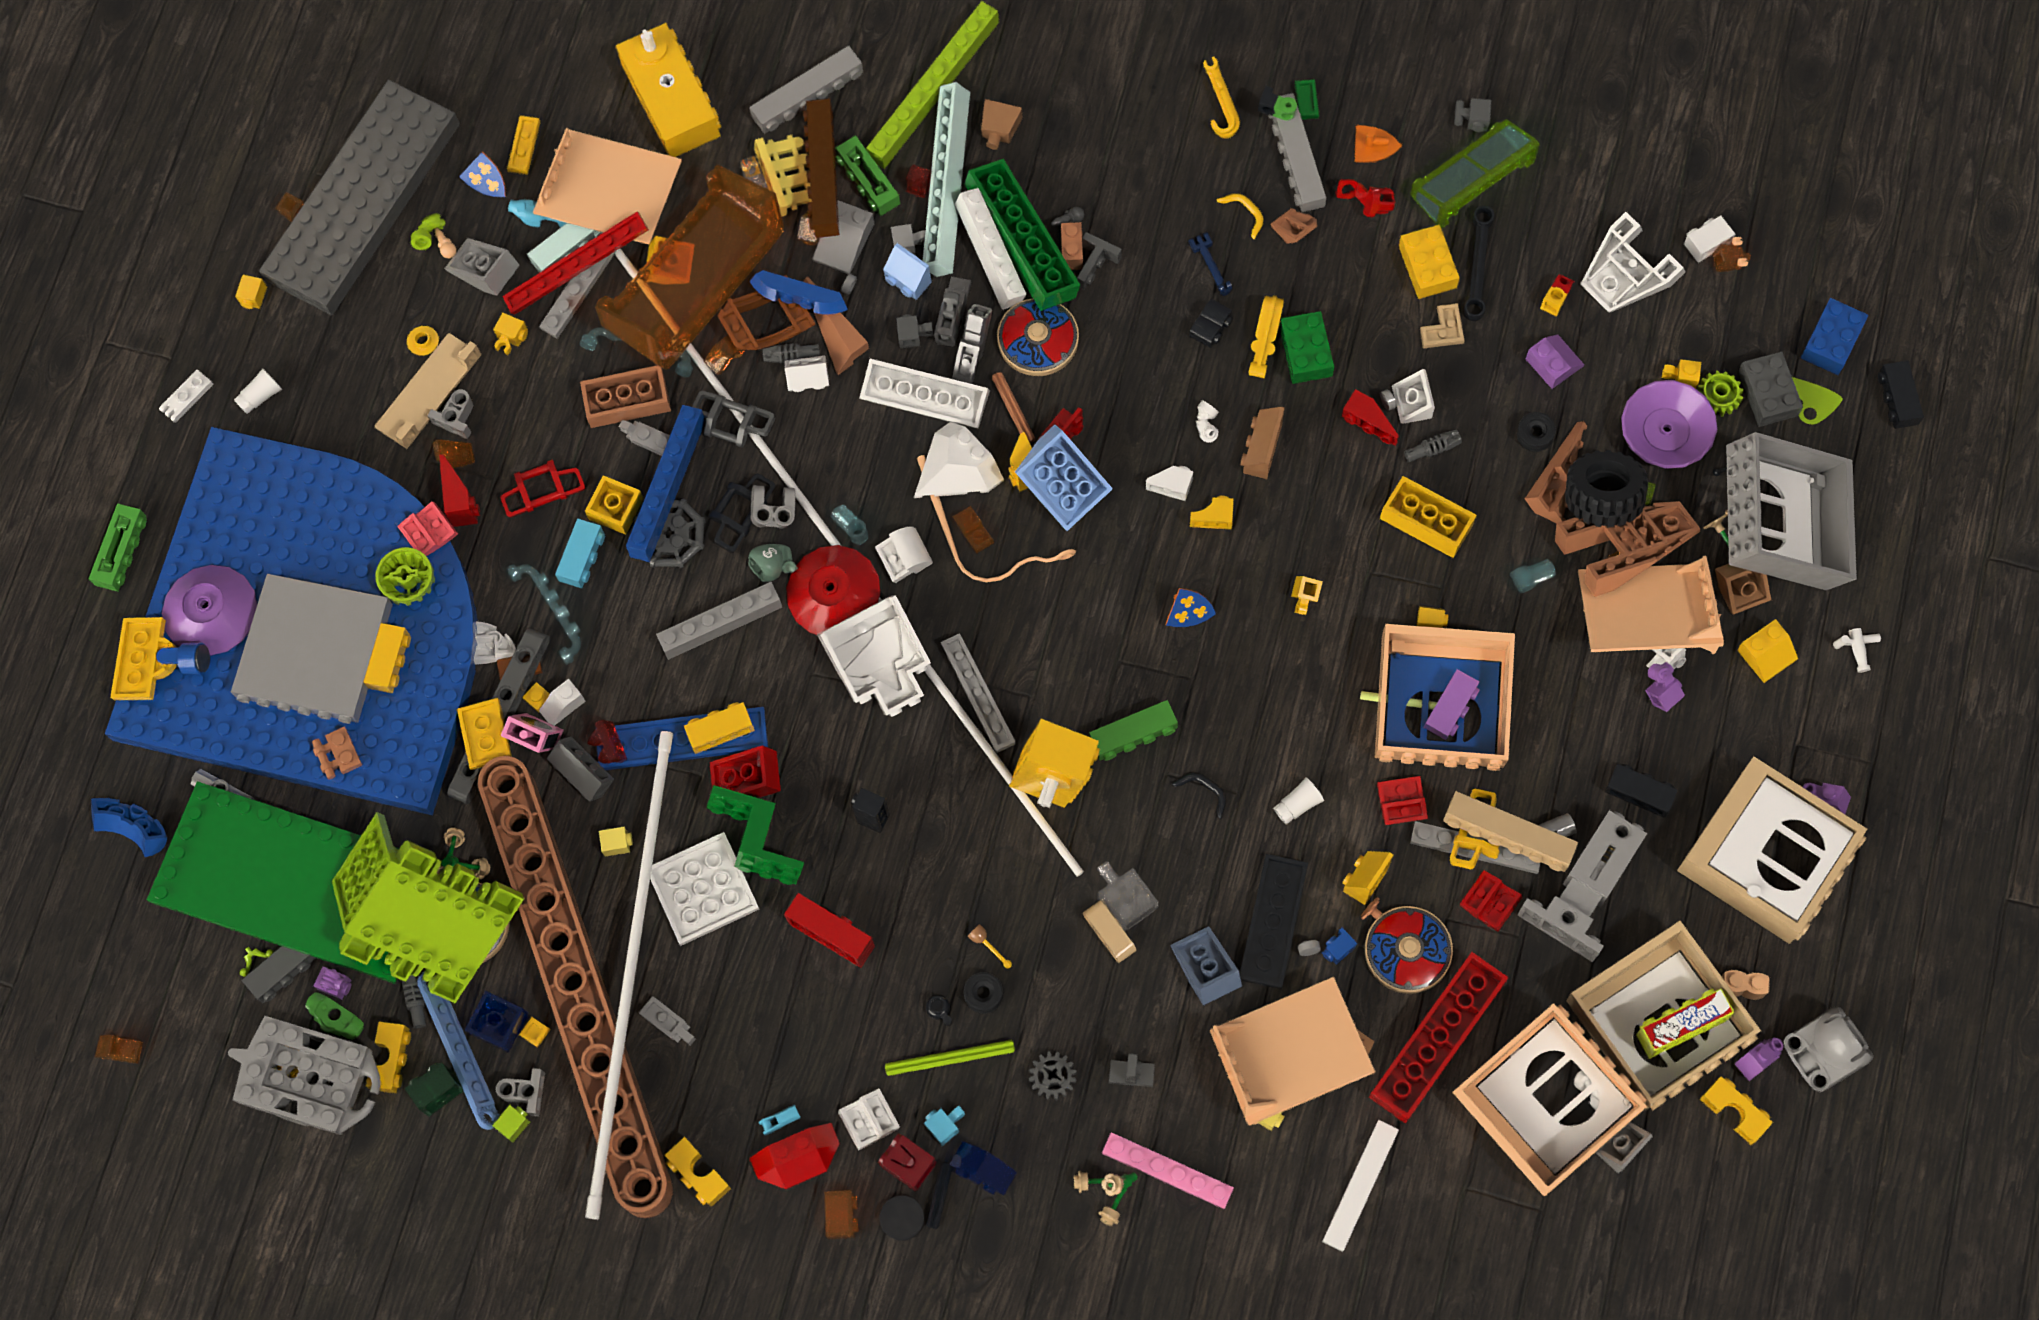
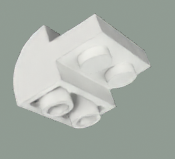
M914 527L898 529L890 533L888 539L875 546L894 583L899 582L911 573L917 574L933 564Z

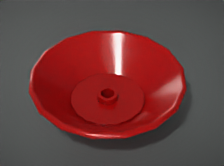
M841 545L820 547L805 555L796 565L798 569L791 573L786 588L788 607L795 621L809 633L815 635L878 603L880 598L879 576L871 561L859 551ZM829 585H834V588L831 591L827 590V587Z

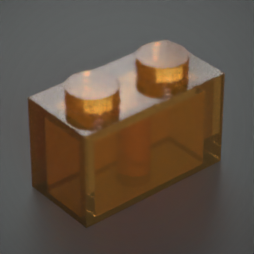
M851 1190L824 1192L827 1239L855 1238V1232H859L858 1218H854V1209H858L857 1196H853Z

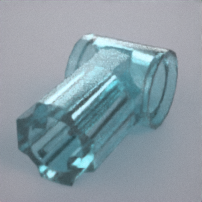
M844 504L838 506L833 511L831 518L843 529L853 543L859 545L868 540L866 524L859 520ZM856 530H863L860 534H854Z
M1549 559L1529 567H1519L1510 573L1519 593L1527 592L1534 588L1536 584L1553 578L1556 575L1555 568Z

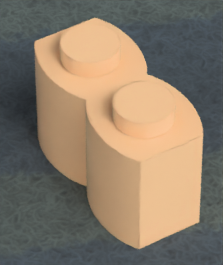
M1730 970L1724 972L1721 976L1736 997L1741 995L1747 999L1757 1000L1769 993V977L1765 974L1750 973L1747 975L1741 971Z

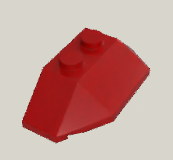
M832 1123L808 1128L773 1143L749 1159L759 1180L788 1189L827 1172L840 1143Z

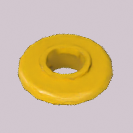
M429 326L417 327L407 337L409 350L421 356L431 354L439 342L437 332ZM420 337H428L427 342L424 344L417 343Z

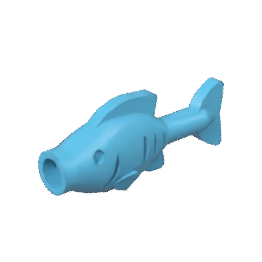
M511 200L509 203L508 211L513 212L529 226L540 228L541 221L545 219L557 222L560 228L566 224V222L533 214L537 203L534 200Z

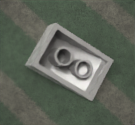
M838 200L840 236L820 238L813 261L850 274L874 226L873 213Z
M467 238L445 267V270L481 291L497 296L519 267V264L508 250Z

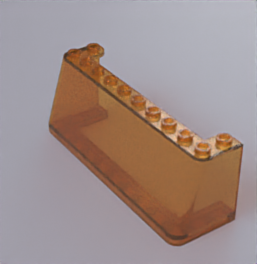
M718 164L707 174L708 193L699 200L696 207L687 214L684 221L675 228L671 236L663 242L662 246L651 256L647 264L638 271V274L626 285L622 293L614 301L611 297L604 296L598 300L595 306L602 327L665 370L675 363L780 238L784 229L776 193Z

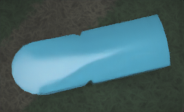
M792 1105L760 1120L759 1125L763 1126L765 1130L763 1132L764 1135H768L799 1119L800 1115L795 1105ZM776 1118L778 1124L772 1126L770 1121Z

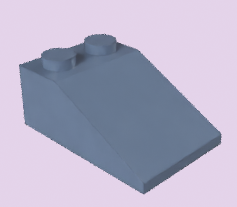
M1206 927L1171 944V948L1181 968L1203 1005L1242 987L1238 969L1210 927Z

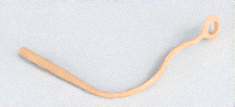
M924 455L917 457L921 472L926 462ZM930 495L956 563L961 571L973 580L986 583L1000 581L1010 576L1019 566L1027 562L1037 560L1047 563L1065 560L1076 554V550L1068 549L1051 558L1029 557L1016 563L1011 570L999 577L983 578L974 576L964 568L959 560L939 496L934 497V495Z

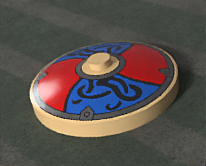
M1032 298L1015 304L1004 314L998 327L997 340L1002 357L1013 369L1030 376H1045L1061 370L1072 360L1078 348L1079 332L1075 318L1063 305L1059 304L1040 311Z
M1412 906L1393 908L1376 919L1368 931L1364 948L1365 959L1372 975L1390 990L1406 994L1420 993L1438 984L1447 973L1453 955L1452 940L1442 921L1431 912Z

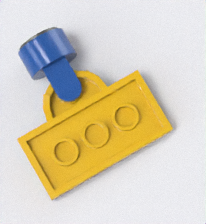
M162 617L123 618L110 698L113 700H153L156 680L167 677L177 666L181 673L185 675L204 674L210 664V653L204 643H183L177 648L168 639L163 638L166 620Z

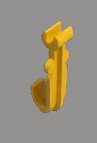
M1212 57L1213 66H1208L1206 60H1204L1203 64L1228 122V127L1221 129L1214 120L1211 121V126L1218 136L1230 138L1238 131L1240 121L1219 70L1218 61L1215 57Z
M1274 295L1273 297L1265 296L1255 334L1257 340L1251 344V349L1255 352L1254 361L1251 362L1248 373L1251 376L1265 378L1267 356L1275 352V346L1272 342L1276 340L1284 299L1277 298Z

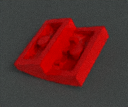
M1420 776L1377 782L1385 825L1428 819Z
M1484 870L1466 894L1460 906L1478 920L1499 932L1522 899V895L1504 885L1499 878Z

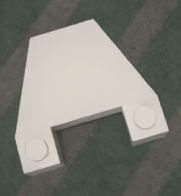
M1627 212L1610 227L1581 282V286L1609 313L1671 287L1685 273L1684 268L1670 254L1653 269L1629 245L1643 230Z

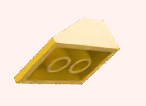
M1367 851L1365 856L1360 855L1354 864L1357 867L1353 874L1349 872L1343 881L1345 885L1343 892L1366 905L1387 873L1393 854L1390 852Z

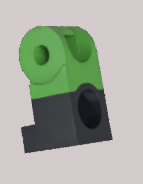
M1266 86L1259 101L1258 111L1288 121L1293 119L1297 109L1295 99L1291 97L1283 98L1273 94L1274 88Z

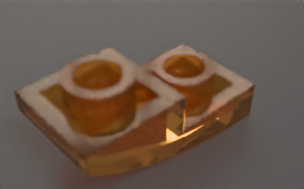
M971 506L953 516L976 554L994 544L993 538L982 525L980 518Z

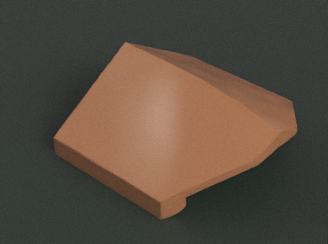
M1291 208L1271 223V227L1287 244L1295 243L1317 227V219L1309 214L1296 212L1295 209Z

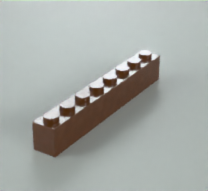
M830 99L806 101L807 109L803 110L804 121L807 122V125H804L805 137H808V140H805L806 152H809V155L806 156L807 168L810 167V171H806L807 182L811 183V186L807 187L808 198L812 201L808 202L809 214H812V218H809L810 230H814L815 238L840 236Z

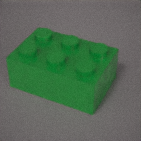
M1321 311L1281 318L1280 332L1292 384L1333 377L1334 364Z

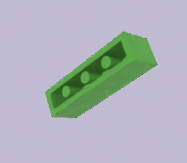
M1168 700L1091 731L1089 732V737L1099 741L1097 748L1100 749L1098 754L1099 761L1103 759L1108 761L1115 758L1117 753L1122 751L1125 753L1130 752L1136 748V745L1141 743L1149 744L1160 735H1171L1177 729L1178 722Z

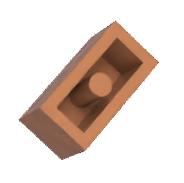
M1081 222L1061 223L1062 255L1071 270H1082Z

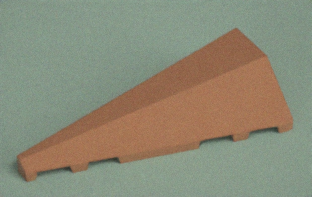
M806 277L803 281L815 285L809 277ZM841 312L836 314L814 313L835 371L839 375L853 365L854 359L869 349L868 342Z
M1584 421L1575 424L1525 497L1526 502L1534 513L1555 523L1566 521L1563 517L1565 508H1568L1565 501L1567 474L1570 466L1578 459V450L1583 447L1584 442L1581 441L1583 430L1587 429Z

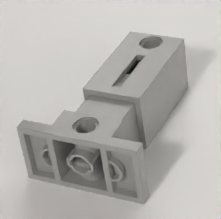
M1609 810L1564 881L1563 885L1566 886V889L1560 898L1555 896L1547 910L1537 900H1529L1527 898L1518 916L1593 962L1602 950L1603 945L1600 944L1601 941L1595 936H1587L1585 934L1594 920L1590 915L1596 906L1601 907L1647 833L1644 832L1640 825L1636 823L1631 824L1626 821L1622 814Z

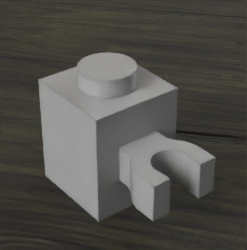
M911 224L891 227L894 246L898 243L915 255L914 245H924L926 230L912 233Z

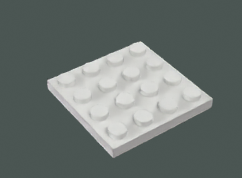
M724 832L652 865L650 880L680 946L759 910L743 872L734 867L736 857Z

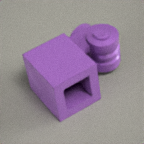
M1664 662L1661 665L1656 663L1649 667L1648 677L1655 680V682L1645 691L1654 706L1667 712L1685 694L1681 689L1682 684L1672 675L1674 672L1673 667L1669 663Z
M1814 783L1804 784V789L1843 814H1846L1851 796L1845 787L1823 783L1822 786Z
M322 967L314 987L321 992L342 1000L344 995L346 996L351 989V979L346 975L336 972L337 970Z
M1778 1038L1764 1040L1739 1059L1735 1065L1750 1081L1780 1057L1783 1043Z

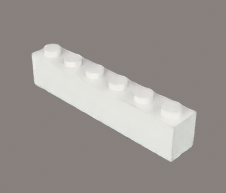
M979 188L960 193L955 206L1002 310L1013 307L1015 304L1023 301L1026 292Z

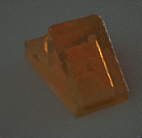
M438 439L432 443L436 462H440L439 455L444 454L452 468L475 462L471 443Z
M103 1035L99 1038L95 1057L138 1064L143 1042L123 1039L115 1035Z

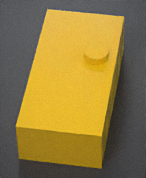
M1402 476L1384 505L1380 519L1454 558L1471 530L1477 515Z

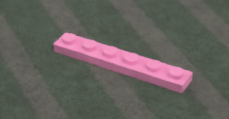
M1114 1133L1110 1134L1102 1152L1103 1155L1225 1209L1233 1191V1187Z

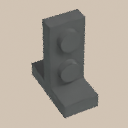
M1085 232L1082 238V247L1092 253L1077 277L1080 288L1085 290L1088 284H1092L1096 275L1095 271L1097 268L1102 267L1105 258L1116 264L1122 258V249Z
M1128 1054V1061L1111 1060L1109 1083L1153 1087L1155 1064L1137 1061V1054Z

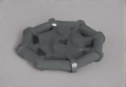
M686 499L674 500L671 508L678 509L676 513H669L655 547L657 552L654 556L652 555L650 562H648L650 567L682 568L698 551L703 550L705 546L703 544L706 520L687 503ZM684 511L693 519L692 522L687 523L682 517ZM636 516L633 518L634 524H635L636 519H637ZM696 528L695 540L693 541L690 539V529ZM667 530L674 532V534L670 535V538L664 535V532ZM684 546H692L683 555L679 556ZM675 555L676 558H661V556Z

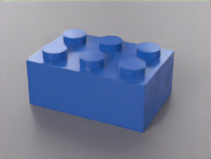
M1830 298L1800 358L1839 375L1866 322L1868 314Z

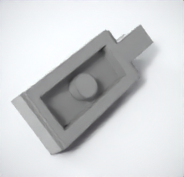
M625 420L621 421L619 425L620 431L626 433V438L630 439L632 443L658 455H663L670 435L641 422L634 421L632 424Z
M653 996L639 1012L642 1017L677 1043L682 1039L691 1046L696 1040L688 1032L690 1026L687 1025L686 1021Z

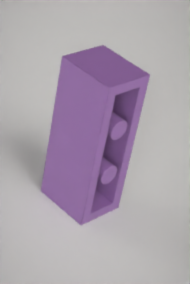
M1457 669L1426 721L1424 728L1445 740L1449 735L1453 737L1459 727L1456 724L1459 717L1464 718L1470 708L1466 706L1470 699L1474 701L1480 691L1477 688L1479 681Z

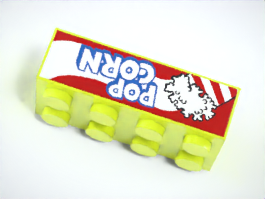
M1710 989L1704 992L1697 1001L1694 998L1682 1003V1006L1676 1011L1674 1008L1663 1012L1662 1016L1657 1020L1652 1017L1644 1021L1643 1025L1639 1027L1640 1030L1636 1036L1650 1059L1728 1021L1734 1014V1011L1722 989L1717 991Z

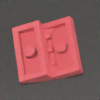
M433 501L418 514L412 513L397 526L414 549L421 551L425 556L433 553L458 535L446 516Z

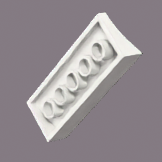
M870 359L860 399L979 429L990 390L985 387Z

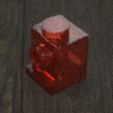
M912 164L906 177L908 186L906 192L925 198L930 188L931 170Z

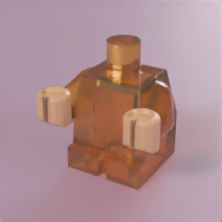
M1733 237L1729 245L1721 244L1713 252L1712 255L1717 272H1727L1734 269L1740 270L1743 266L1748 265L1746 261L1750 260V253H1743L1742 247L1738 246L1743 243L1741 237Z

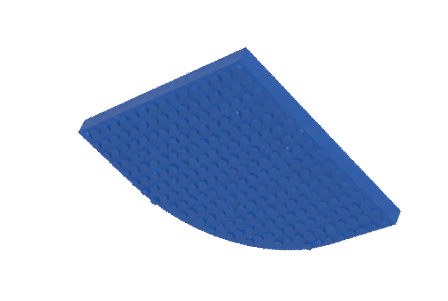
M211 427L145 618L162 617L165 597L174 583L192 569L208 565L230 567L245 576L255 590L257 605L267 574L385 597L376 583L377 566L381 559L390 551L403 547L413 548L397 526L412 513L418 514L425 507L395 481L377 470L354 460L327 452ZM449 541L426 556L434 568L435 583L430 587L432 590L430 594L426 593L422 597L423 600L421 602L416 600L411 602L409 606L404 603L396 605L391 601L393 605L387 624L406 628L411 636L410 646L405 650V663L402 668L400 667L398 674L400 677L399 684L394 688L393 694L368 689L358 723L351 721L350 724L338 721L337 718L331 717L330 720L318 717V714L310 713L307 716L298 713V710L290 709L287 712L273 705L262 707L253 701H249V703L237 701L231 690L247 641V634L242 642L229 651L210 656L209 668L204 674L185 675L181 673L177 666L170 675L156 680L153 700H116L105 735L112 741L433 815L460 729L457 709L467 706L476 672L474 655L477 646L475 635H477L476 621L478 619L473 592L466 570L454 546ZM417 583V585L413 589H411V593L417 591L422 583ZM395 586L397 591L407 594V590L401 586ZM205 603L202 608H206L208 603ZM164 630L163 638H166L170 642H172V640ZM345 726L363 765L345 774H342L340 769L337 768L333 770L336 777L328 780L326 774L322 773L319 758L313 752L312 741L320 739L322 745L328 743L325 735ZM332 751L326 754L329 761L335 760Z

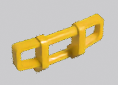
M1480 789L1472 790L1471 798L1482 797L1491 799L1490 806H1496L1497 798L1494 792ZM1460 829L1458 835L1454 838V845L1450 855V863L1453 866L1473 869L1481 853L1493 859H1497L1499 856V846L1484 840L1467 837L1468 832ZM1459 847L1475 851L1470 861L1456 858Z

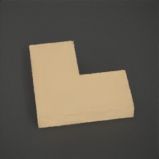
M1458 303L1437 306L1440 325L1420 328L1423 348L1464 344L1465 341Z

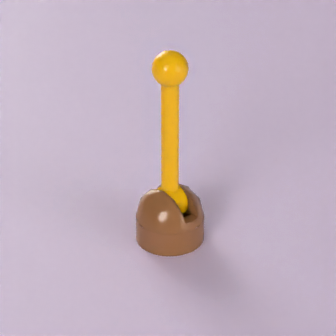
M980 924L968 935L975 943L983 942L1003 962L1005 968L1009 969L1012 966V962L1006 960L986 940V930Z

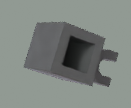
M909 314L896 318L900 348L920 346L919 336H933L932 322L918 325L917 315L912 316Z

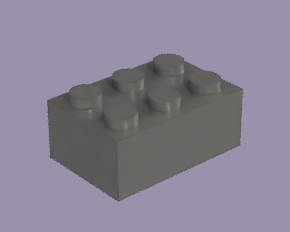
M1782 352L1742 362L1738 374L1758 427L1799 416L1803 405Z

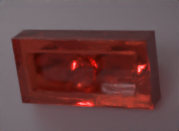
M606 720L596 722V729L590 735L587 744L591 746H604L599 754L598 761L609 764L612 762L622 763L627 760L614 723Z

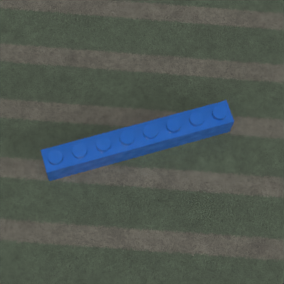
M682 405L626 544L631 558L646 562L651 560L704 427L705 419L702 409Z

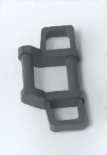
M706 391L698 393L692 406L698 409L704 398L715 401L709 413L702 410L704 418L707 419L704 436L710 438L714 436L735 443L736 446L741 448L746 443L748 433L768 436L775 421L774 414L754 405L747 406L726 399L725 396ZM723 407L745 413L738 430V435L715 428L716 421ZM756 414L769 418L765 428L760 429L751 426Z

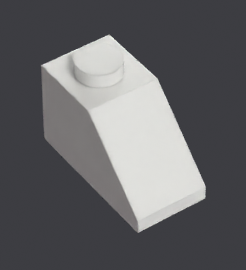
M1172 466L1147 478L1146 490L1186 501L1193 480V471H1190L1185 466Z
M568 679L550 693L539 712L548 723L555 726L586 701Z

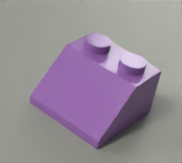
M1559 335L1545 337L1531 347L1526 356V360L1551 389L1584 366L1583 362Z

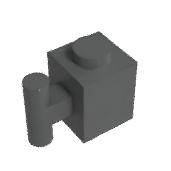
M1471 98L1469 108H1464L1463 101H1456L1455 125L1461 126L1463 119H1468L1469 130L1475 132L1488 131L1491 100Z

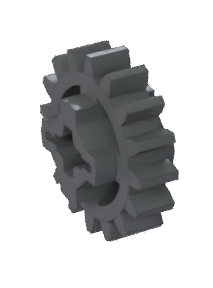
M1050 1052L1047 1053V1058L1039 1055L1040 1062L1033 1061V1065L1036 1068L1029 1069V1073L1034 1075L1029 1078V1082H1035L1032 1089H1039V1097L1046 1094V1100H1049L1050 1096H1054L1055 1100H1058L1059 1094L1065 1098V1091L1072 1092L1073 1090L1070 1083H1076V1079L1072 1077L1077 1074L1076 1070L1070 1069L1074 1063H1067L1068 1057L1066 1055L1061 1059L1059 1052L1055 1054V1057ZM1049 1062H1056L1055 1065H1046ZM1064 1067L1068 1074L1067 1080L1061 1074ZM1039 1072L1044 1076L1042 1084L1038 1080ZM1057 1072L1058 1079L1052 1078L1049 1080L1048 1073L1053 1074ZM1051 1087H1060L1057 1090H1049Z

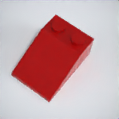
M444 454L439 455L444 513L453 527L478 524L477 516H480L479 504H476L474 496L471 497Z
M762 745L710 762L712 788L715 785L756 798L781 791L777 751Z

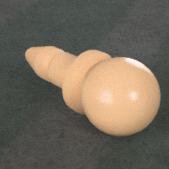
M436 228L435 236L439 241L438 247L441 255L445 258L454 257L456 254L455 245L449 238L444 236L441 230Z

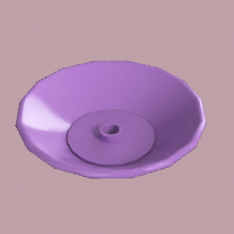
M1675 380L1654 381L1639 388L1627 400L1621 417L1623 436L1631 450L1645 462L1662 468H1684L1701 460L1712 448L1717 433L1716 414L1708 399L1693 386ZM1667 427L1670 429V431L1666 432L1663 428Z
M208 565L192 569L174 583L165 597L162 610V618L166 620L165 632L174 645L178 647L183 643H204L209 650L210 656L227 652L242 642L250 631L257 608L255 590L245 576L230 567ZM205 603H208L206 608H202Z

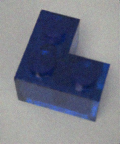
M963 1141L949 1164L956 1169L955 1174L964 1179L968 1178L977 1185L983 1184L982 1189L992 1195L995 1192L1005 1195L1017 1173L991 1153Z

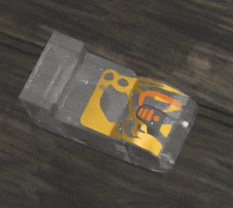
M751 156L739 160L751 197L768 191L756 157Z

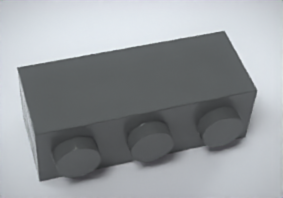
M571 736L559 740L547 757V760L589 802L603 797L614 780Z

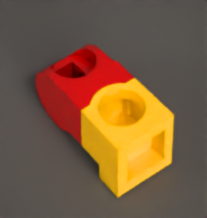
M1559 274L1544 297L1540 309L1557 317L1574 281Z

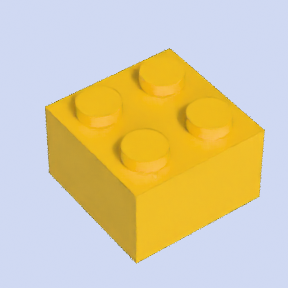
M603 475L585 512L589 520L626 535L644 498L640 490Z

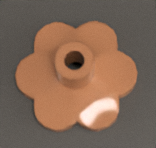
M1378 897L1361 914L1362 920L1369 915H1372L1375 919L1381 916L1382 912L1377 909Z

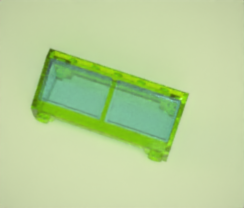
M1507 119L1501 123L1497 122L1490 128V131L1424 178L1415 180L1412 184L1410 195L1430 218L1443 229L1449 224L1447 219L1452 215L1456 216L1461 207L1517 167L1520 169L1524 166L1528 168L1535 163L1540 143Z

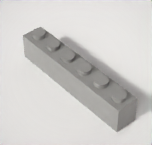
M847 46L750 106L751 116L764 134L768 131H773L781 123L791 120L797 113L806 110V101L825 99L834 90H839L847 82L859 78L863 73L862 63L852 49Z
M1293 93L1281 96L1283 98L1291 97L1295 99ZM1298 106L1295 117L1288 121L1268 115L1269 119L1272 118L1274 122L1272 124L1273 133L1279 138L1280 154L1283 153L1285 157L1283 159L1285 171L1289 170L1290 187L1295 189L1294 200L1296 206H1300L1301 212L1325 207L1326 195Z
M769 582L656 635L669 660L782 608V604L772 582Z

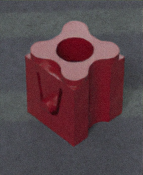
M900 1133L897 1134L889 1148L878 1161L884 1170L915 1192H917L937 1164L933 1156Z

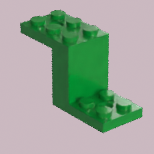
M713 785L706 809H710L715 814L730 815L736 820H747L734 867H737L742 872L757 873L766 879H778L783 884L796 885L804 862L763 850L776 803Z

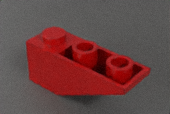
M1355 389L1343 408L1342 417L1349 424L1360 426L1368 434L1380 437L1384 443L1396 446L1399 435L1375 400Z

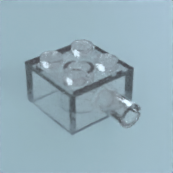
M1108 861L1098 867V872L1101 873L1108 883L1104 889L1098 892V899L1104 903L1124 932L1158 909L1159 902L1133 868L1122 876H1118Z

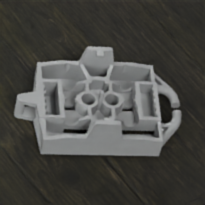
M264 1016L248 1049L231 1048L228 1051L230 1057L242 1063L233 1096L235 1102L276 1115L287 1121L307 1127L309 1125L342 1135L343 1131L364 1119L375 1105L374 1101L366 1100L364 1107L360 1110H352L364 1076L371 1079L372 1086L370 1092L374 1094H379L381 1080L372 1055L373 1051L368 1047ZM310 1038L322 1043L317 1050L309 1048ZM277 1065L282 1066L281 1071L277 1070ZM298 1068V1075L295 1078H291V1071ZM319 1075L318 1082L311 1085L312 1077ZM328 1081L334 1082L333 1086H329ZM290 1101L297 1103V1114L285 1112L283 1109Z

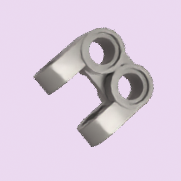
M753 485L750 516L752 523L757 527H777L780 529L788 527L795 517V488L784 487L782 506H768L764 504V486ZM758 511H764L767 514L766 521H761L757 517ZM779 512H784L787 515V522H781L778 519Z

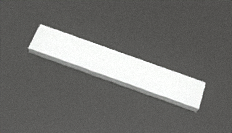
M1378 1120L1323 1239L1324 1243L1342 1252L1344 1251L1399 1129Z

